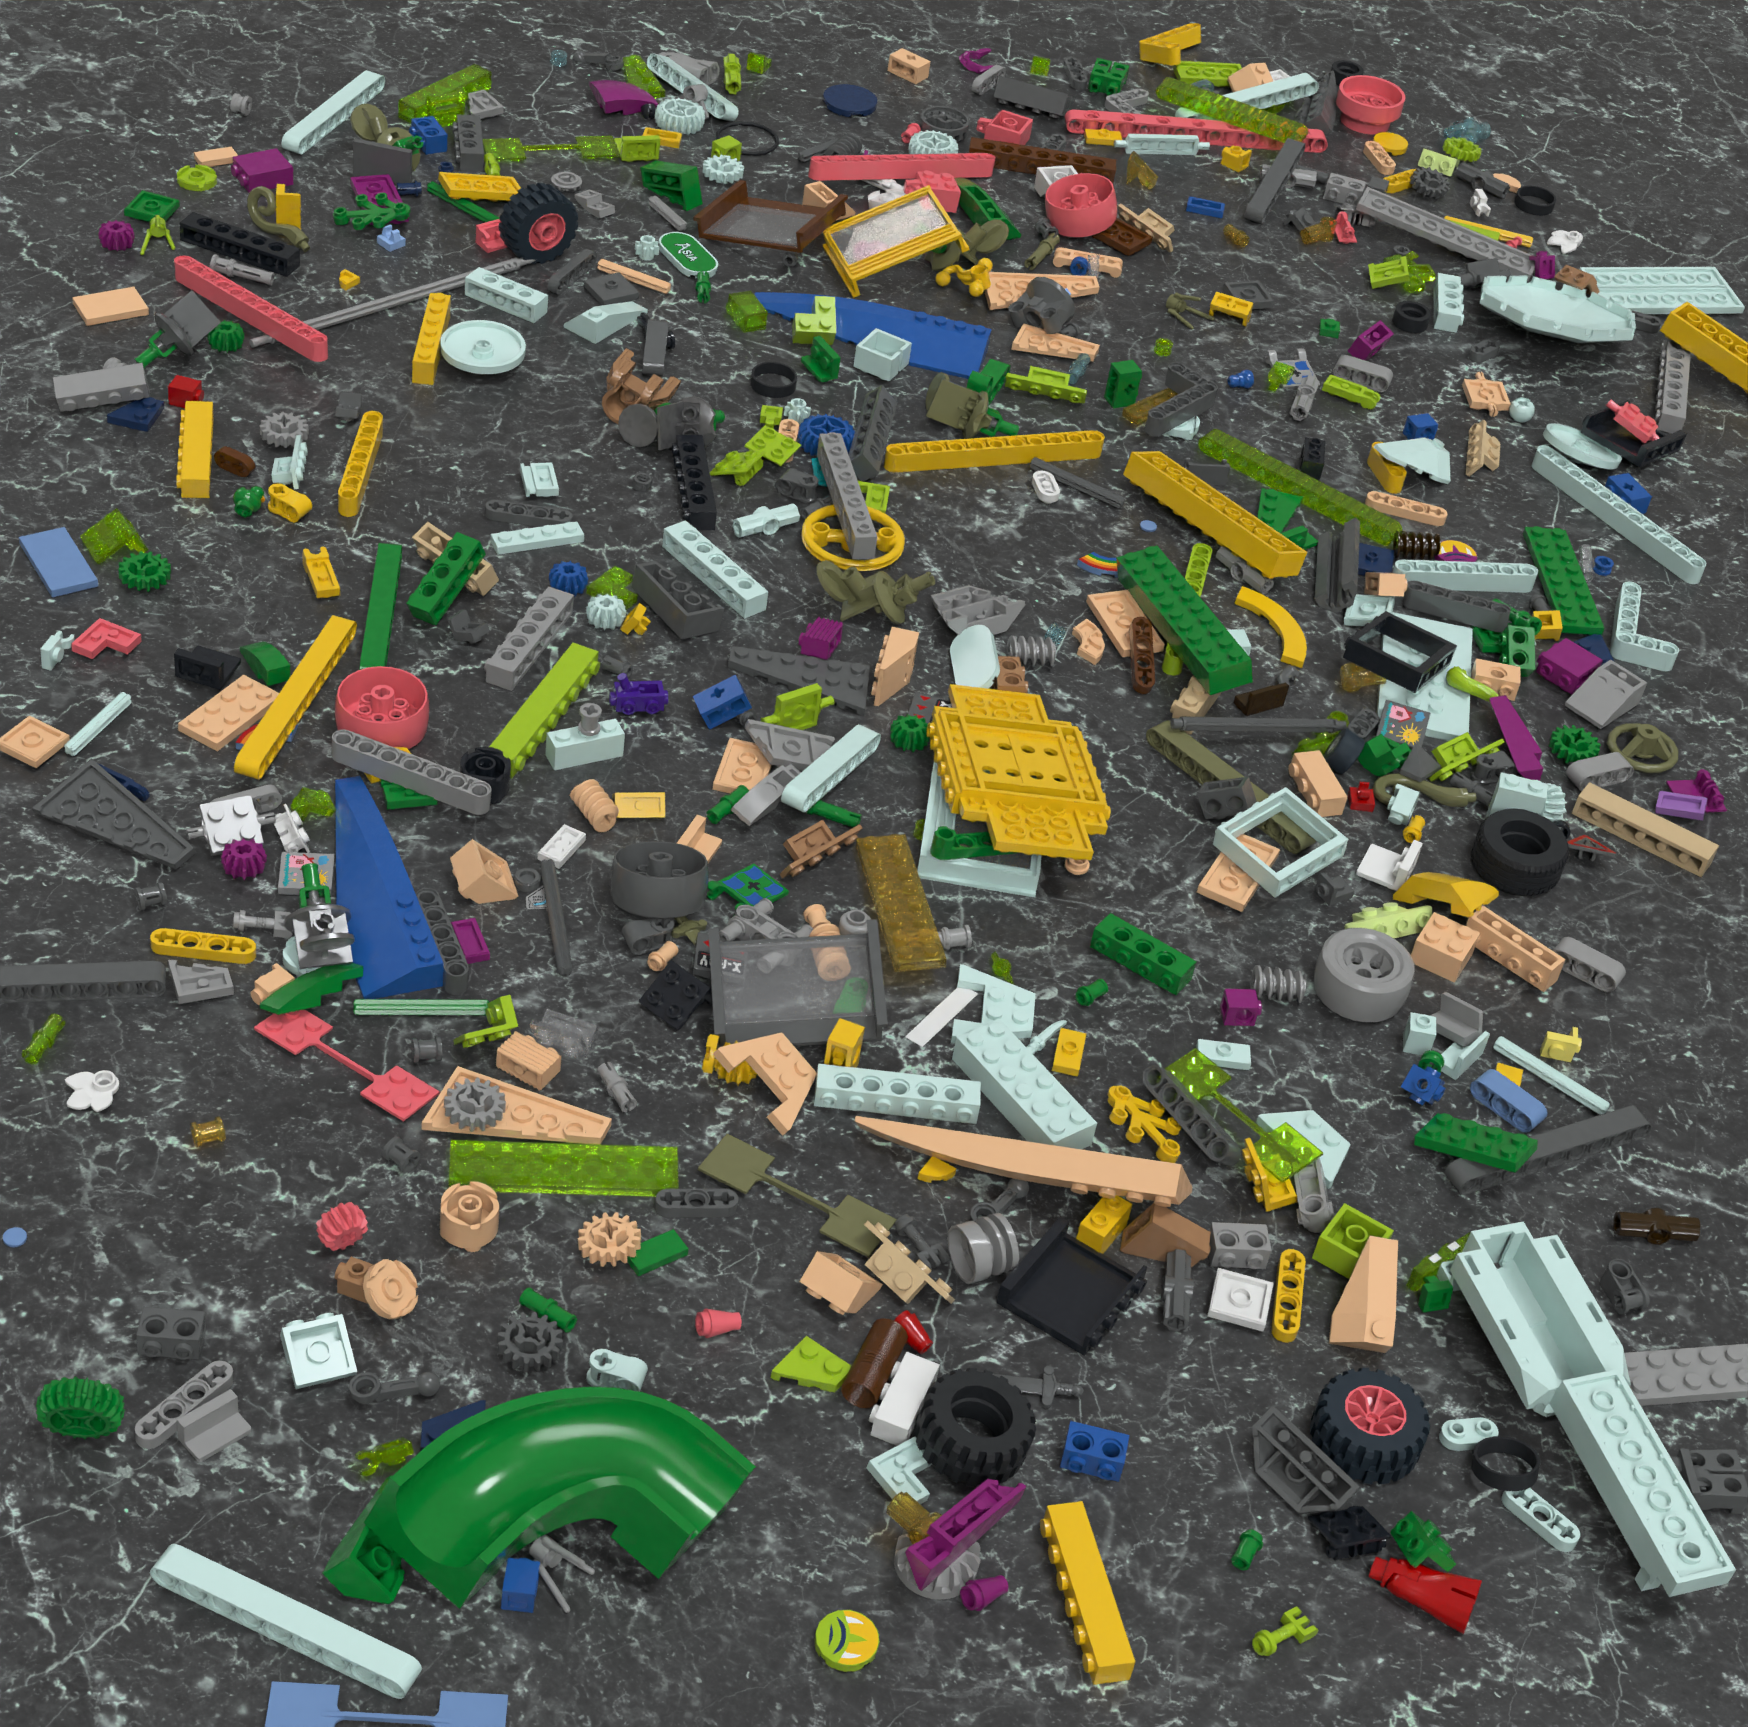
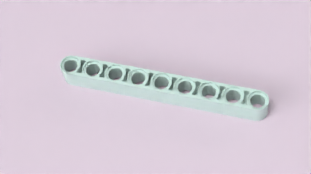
M365 70L288 130L282 138V148L301 155L350 117L355 107L366 104L379 94L384 88L385 77Z
M1302 73L1182 106L1176 111L1175 117L1221 121L1311 96L1318 91L1319 83L1308 73Z
M177 1544L169 1545L150 1570L153 1580L162 1587L393 1698H404L422 1670L421 1664L413 1656Z

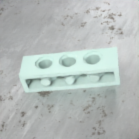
M480 267L465 277V295L532 323H535L547 313V294Z
M1438 273L1433 289L1434 329L1457 333L1458 326L1463 324L1464 314L1462 313L1464 304L1462 303L1464 295L1462 294L1463 285L1459 276Z

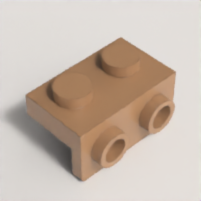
M1565 265L1554 276L1555 280L1580 290L1587 289L1586 294L1591 295L1592 292L1599 293L1597 280L1594 275Z

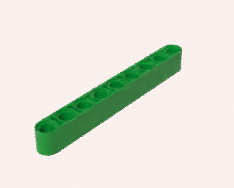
M378 544L359 670L368 667L387 666L402 561V545Z

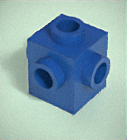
M1413 1064L1401 1085V1088L1411 1093L1409 1098L1422 1106L1425 1102L1431 1105L1434 1101L1438 1102L1446 1089L1443 1087L1445 1082L1439 1078L1440 1072L1429 1066L1424 1070ZM1428 1082V1086L1423 1089L1424 1083Z

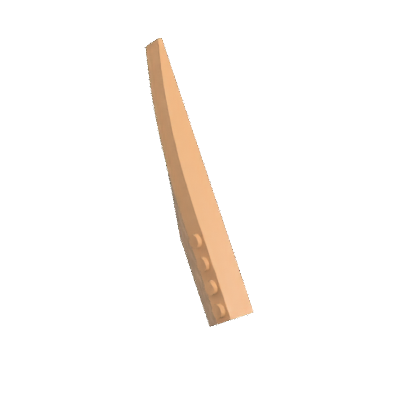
M855 1117V1122L861 1129L925 1155L1004 1177L1071 1188L1072 1192L1078 1194H1087L1088 1191L1099 1192L1098 1195L1105 1198H1115V1195L1125 1196L1127 1200L1136 1203H1142L1144 1199L1154 1201V1204L1158 1206L1170 1207L1171 1204H1181L1192 1193L1193 1187L1181 1164L874 1118Z

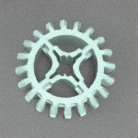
M671 98L670 100L665 99L657 105L655 119L657 126L661 127V130L686 135L690 133L696 134V132L703 128L705 123V111L702 106H699V103H693L692 100Z
M925 130V132L919 131V133H914V136H911L908 150L909 154L958 153V144L952 136H947V133L943 134L940 131Z

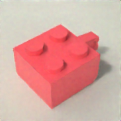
M1001 110L993 119L980 118L977 122L976 130L985 134L984 139L1025 145L1030 139L1033 119Z
M928 170L923 172L917 171L915 180H905L903 188L905 194L930 185L931 190L944 210L956 213L961 191L951 174H935ZM928 194L918 198L923 209L934 210L930 204Z

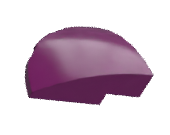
M614 80L589 82V87L599 107L603 108L605 114L621 110L623 115L641 112V107L645 104H654L656 108L659 105L647 91L630 83Z

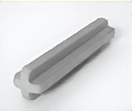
M657 196L649 198V205L678 231L686 230L687 222Z

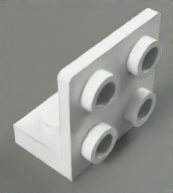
M1413 840L1410 848H1404L1402 855L1371 844L1357 869L1356 875L1397 891L1409 879L1417 863L1423 843Z

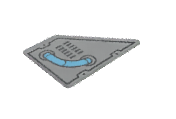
M541 886L526 897L527 909H547L544 886Z

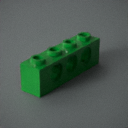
M456 532L454 537L448 541L442 554L435 560L430 571L422 578L420 585L410 595L406 603L413 617L435 626L438 624L486 555L479 540Z
M1112 913L1094 928L1090 944L1091 948L1174 995H1177L1192 980L1197 962Z

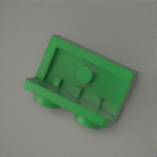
M1410 1511L1391 1530V1535L1410 1565L1414 1568L1420 1565L1427 1557H1430L1446 1572H1449L1456 1565V1562L1450 1555L1452 1548L1439 1536L1441 1531L1431 1520L1428 1519L1424 1522L1414 1512Z

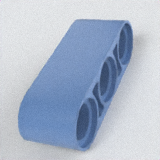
M1494 1069L1487 1070L1470 1084V1091L1475 1099L1522 1132H1530L1547 1117V1109L1539 1100Z

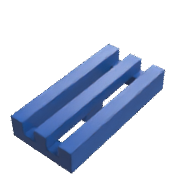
M1190 196L1186 211L1222 218L1225 204Z

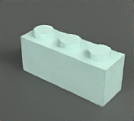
M611 719L598 722L600 724V732L593 736L581 734L578 726L547 732L545 755L553 769L559 770L623 756L625 733L618 721Z

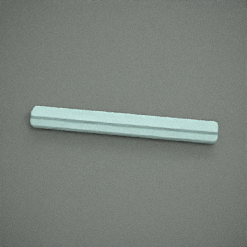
M1500 1036L1495 1041L1493 1048L1497 1052L1597 1114L1602 1115L1607 1112L1610 1106L1608 1101L1508 1039Z

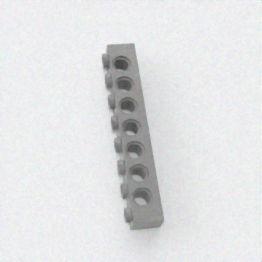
M1667 338V340L1663 339L1660 348L1661 354L1658 368L1660 372L1657 379L1659 382L1657 385L1658 392L1654 420L1659 426L1656 430L1674 433L1682 430L1686 420L1691 352L1682 349L1678 343Z
M834 432L820 434L817 457L852 559H874L877 534L841 433Z

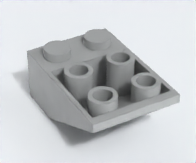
M1609 660L1594 671L1566 701L1565 706L1591 722L1594 726L1602 729L1640 703L1647 682L1616 662Z

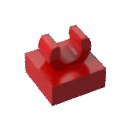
M1360 781L1358 788L1349 787L1348 801L1351 810L1374 811L1373 789H1368L1369 782Z

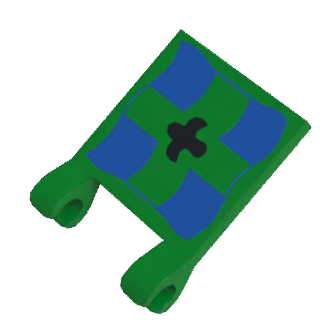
M752 864L719 881H709V891L706 897L714 900L725 891L739 902L735 906L736 910L741 905L754 906L763 898H767L773 903L788 895L789 890L757 865Z

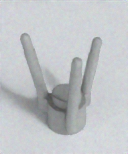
M545 1534L533 1542L529 1553L535 1558L533 1561L540 1562V1575L563 1610L568 1613L570 1612V1607L545 1567L553 1568L564 1558L590 1575H593L595 1570L588 1566L584 1560L561 1547L550 1536Z

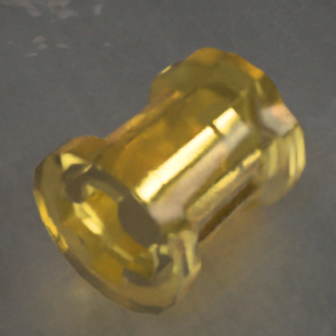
M220 1116L215 1117L213 1121L201 1124L196 1122L190 1123L191 1135L196 1148L201 1147L203 1143L215 1140L223 1142L226 1139L225 1129Z

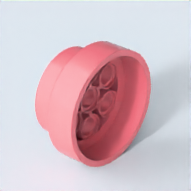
M1356 75L1343 79L1336 97V104L1341 110V122L1349 129L1363 134H1378L1388 131L1391 122L1401 116L1405 102V94L1397 85L1385 79L1367 75Z

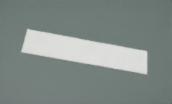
M957 987L905 1037L923 1047L978 993L971 989Z

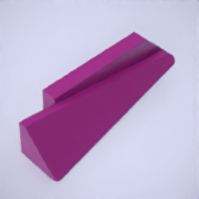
M1507 696L1491 697L1489 700L1517 771L1526 779L1540 781L1543 767L1540 764L1541 749Z

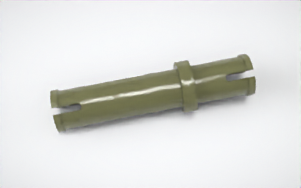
M1051 233L1047 239L1042 240L1039 247L1025 260V267L1028 269L1032 265L1029 270H1034L1047 255L1053 252L1054 247L1060 242V237L1058 235L1055 236V233Z

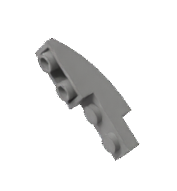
M792 764L786 767L781 765L746 793L732 807L731 811L748 826L752 825L775 810L779 802H781V796L786 785L801 772Z

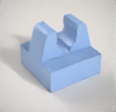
M392 225L383 227L382 234L377 236V244L389 252L405 246L406 239L400 235L398 229L392 230Z

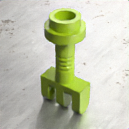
M1296 1606L1283 1614L1280 1621L1284 1626L1271 1633L1267 1630L1257 1632L1252 1640V1646L1257 1654L1270 1656L1276 1652L1277 1644L1283 1640L1294 1636L1302 1644L1313 1638L1319 1630L1314 1625L1304 1629L1308 1626L1310 1620L1306 1616L1297 1619L1302 1611Z

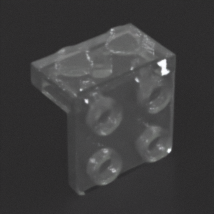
M546 1009L541 1022L533 1019L530 1022V1028L537 1043L546 1048L555 1047L561 1049L564 1054L573 1058H578V1056L587 1058L598 1031V1026L550 1009Z

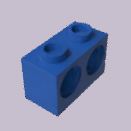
M433 116L411 119L409 133L412 136H420L422 138L420 142H424L421 150L425 155L447 152L448 134Z
M1070 1421L1060 1468L1076 1473L1097 1476L1104 1480L1119 1482L1125 1464L1129 1435Z

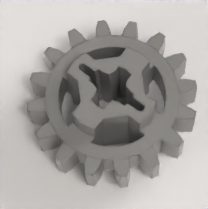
M284 412L279 413V415L273 413V417L265 416V420H261L260 435H262V440H267V444L275 443V447L281 445L287 448L289 445L294 447L296 435H301L302 443L303 440L308 439L309 426L306 419L301 420L300 415L294 417L292 412L289 415Z
M466 1078L463 1085L455 1082L454 1089L448 1088L447 1096L444 1097L445 1116L450 1117L451 1124L459 1122V1129L461 1130L465 1126H469L470 1132H473L475 1127L485 1131V1125L488 1124L491 1127H495L496 1120L502 1121L506 1108L505 1094L499 1093L500 1087L498 1085L490 1087V1080L480 1083L479 1078H476L475 1082H470Z

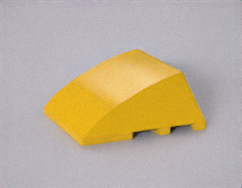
M1426 872L1412 875L1393 894V900L1410 904L1427 898L1451 903V913L1471 918L1474 915L1475 909L1480 911L1482 905L1489 904L1499 896V891L1495 887L1483 882L1447 874Z

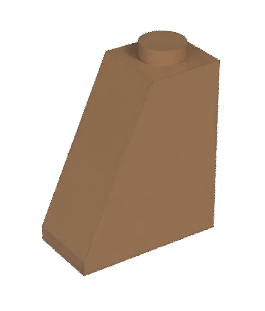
M1153 1203L1123 1229L1120 1251L1125 1254L1165 1262L1168 1252H1172L1175 1249L1185 1250L1191 1256L1192 1268L1209 1255L1211 1250L1209 1245L1211 1232L1167 1207L1158 1206Z

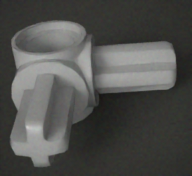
M703 84L686 86L683 94L676 99L686 98L688 101L692 100L693 103H699V106H702L705 111V120L709 118L704 103L708 96L706 86Z

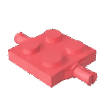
M1612 399L1607 403L1606 406L1615 413L1613 419L1642 442L1646 443L1647 441H1654L1660 438L1656 434V429L1659 427L1656 425V421L1650 416L1643 415L1636 405L1626 402L1624 406H1619Z

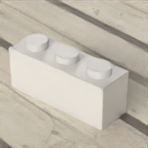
M906 1352L902 1362L896 1361L890 1377L893 1380L891 1384L885 1383L880 1395L882 1402L880 1406L875 1404L870 1414L869 1422L873 1423L871 1436L896 1446L909 1440L928 1388L937 1380L940 1364Z

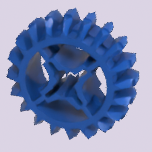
M817 414L816 417L811 415L809 419H804L800 424L798 442L801 444V448H804V452H810L811 456L817 455L820 434H828L830 432L841 433L849 454L855 431L848 421H842V417L836 418L834 415L827 416V414Z

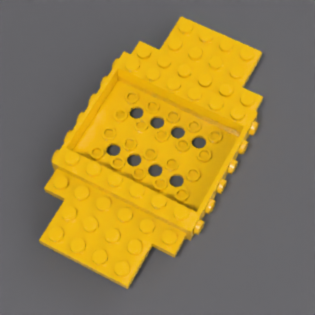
M950 684L948 695L952 708L934 706L932 723L929 722L927 726V737H930L931 740L930 749L934 751V762L938 765L937 774L941 776V788L945 791V802L948 803L950 812L960 814L962 819L970 822H986L994 850L1005 853L1009 851L1019 852L1026 855H1047L1052 858L1065 857L1074 860H1091L1094 851L1088 834L1106 835L1108 828L1106 821L1110 818L1111 810L1110 806L1107 805L1106 795L1102 791L1101 781L1097 777L1096 767L1093 766L1092 756L1088 752L1087 742L1084 741L1082 732L1079 731L1078 727L1072 726L1071 722L1049 720L1040 695ZM983 770H989L990 774L984 772Z

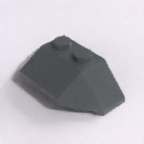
M1274 1405L1252 1426L1255 1472L1299 1514L1341 1510L1361 1489L1356 1482Z

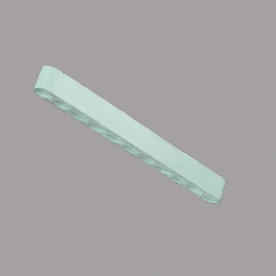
M1546 445L1538 446L1532 463V468L1683 581L1689 584H1698L1706 567V561L1556 450Z

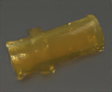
M1232 224L1226 225L1223 229L1225 231L1223 234L1231 238L1234 244L1241 247L1248 245L1250 238L1243 230H1238Z

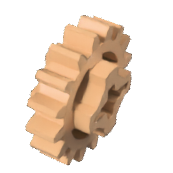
M605 1212L603 1213V1218L600 1219L594 1215L592 1216V1223L585 1221L583 1223L584 1229H579L578 1248L582 1250V1257H589L591 1264L597 1260L600 1261L601 1267H604L606 1262H611L613 1267L616 1266L619 1260L627 1263V1256L635 1257L636 1250L641 1249V1230L637 1229V1222H630L628 1215L622 1219L619 1218L618 1212H615L613 1217H609Z

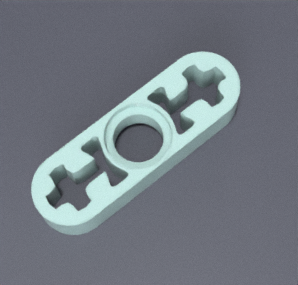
M1531 1488L1522 1491L1503 1492V1505L1554 1548L1562 1552H1570L1576 1547L1580 1538L1578 1527ZM1533 1512L1544 1513L1548 1521L1538 1520Z

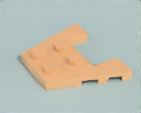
M782 1032L718 1048L713 1055L728 1073L743 1061H747L782 1102L767 1118L782 1136L791 1129L817 1072Z

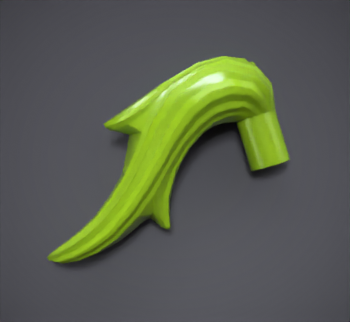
M1454 666L1447 671V683L1456 689L1490 702L1489 699L1491 697L1498 696L1488 686L1467 676L1466 671L1459 666Z

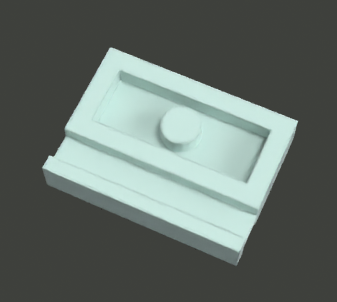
M524 463L520 464V473L526 497H530V494L543 497L559 495V487L552 463H530V466H524Z

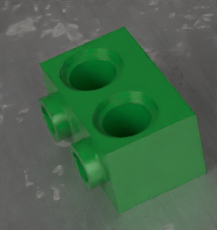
M1508 625L1499 635V646H1502L1499 663L1520 667V676L1529 677L1535 671V628ZM1512 637L1516 638L1519 644L1515 643ZM1513 658L1517 659L1520 665L1515 664Z

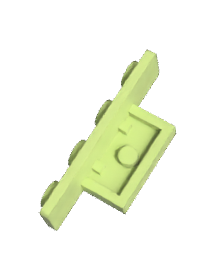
M1391 902L1383 904L1381 908H1363L1362 912L1352 914L1353 922L1345 924V929H1373L1385 933L1392 938L1420 933L1432 916V906L1425 905L1406 909L1398 906V903Z

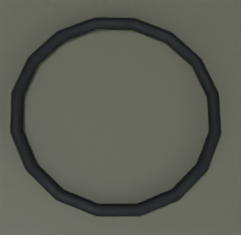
M731 122L721 126L716 132L717 140L720 139V133L724 129L731 126L746 125L764 129L775 138L773 147L765 151H741V155L756 156L768 154L779 145V137L773 130L754 122Z

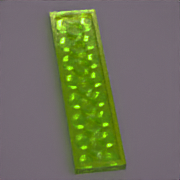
M451 1140L449 1187L460 1183V1186L470 1185L471 1181L486 1184L495 1192L656 1197L657 1193L663 1189H679L678 1147Z

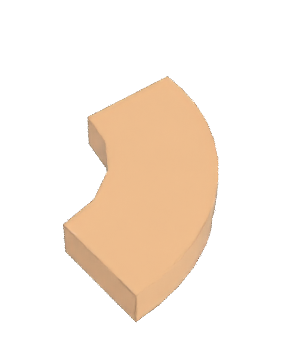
M1085 619L1073 628L1072 635L1081 644L1077 655L1096 665L1101 660L1104 652L1103 634L1095 624Z

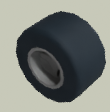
M1343 729L1331 742L1323 757L1332 770L1338 774H1344L1361 754L1365 741L1350 729Z

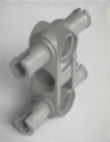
M763 898L754 906H738L735 915L729 919L728 925L719 931L720 942L733 941L736 938L744 941L809 937L813 928L810 925H803L793 933L767 916L773 912L774 906L769 899ZM803 949L758 951L764 955V957L758 960V968L761 972L768 974L778 965L791 966L794 964L796 956Z

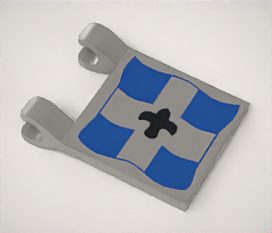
M1304 348L1296 349L1298 355H1294V360L1278 361L1275 350H1267L1268 356L1265 357V362L1270 364L1283 390L1298 389L1302 378L1308 375L1316 376L1307 360Z

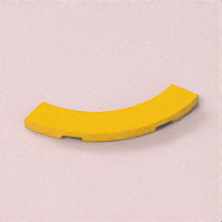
M1242 586L1236 597L1235 604L1259 616H1265L1277 634L1281 635L1283 647L1281 662L1302 668L1307 646L1304 633L1299 624L1282 606L1263 594Z

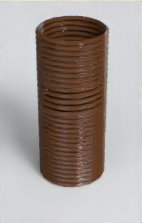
M885 1318L876 1320L865 1338L841 1387L843 1396L852 1405L859 1408H870L877 1404L882 1389L888 1381L896 1361H898L908 1339L906 1330L896 1321Z

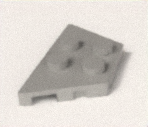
M750 719L745 724L746 731L771 765L779 767L783 765L786 767L792 764L800 771L805 770L824 754L835 740L832 736Z

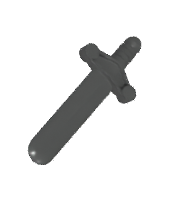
M1052 1366L1044 1368L1043 1379L993 1374L999 1378L1000 1376L1007 1378L1010 1385H1016L1022 1392L1042 1394L1041 1406L1044 1409L1051 1407L1055 1394L1074 1395L1077 1397L1081 1396L1084 1392L1080 1385L1057 1382Z

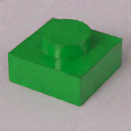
M1320 319L1319 335L1338 338L1340 322L1334 319Z

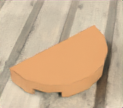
M1493 174L1495 178L1509 184L1510 192L1517 194L1518 189L1521 187L1517 179L1505 174Z

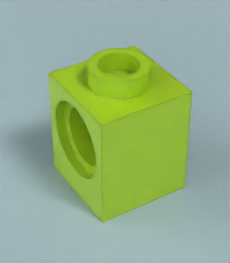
M730 135L712 141L711 158H713V155L717 157L726 155L730 156V159L737 158V161H739L742 143Z

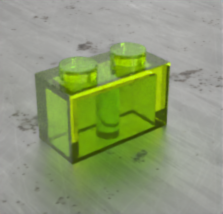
M752 291L729 294L726 311L743 333L766 329L768 312Z

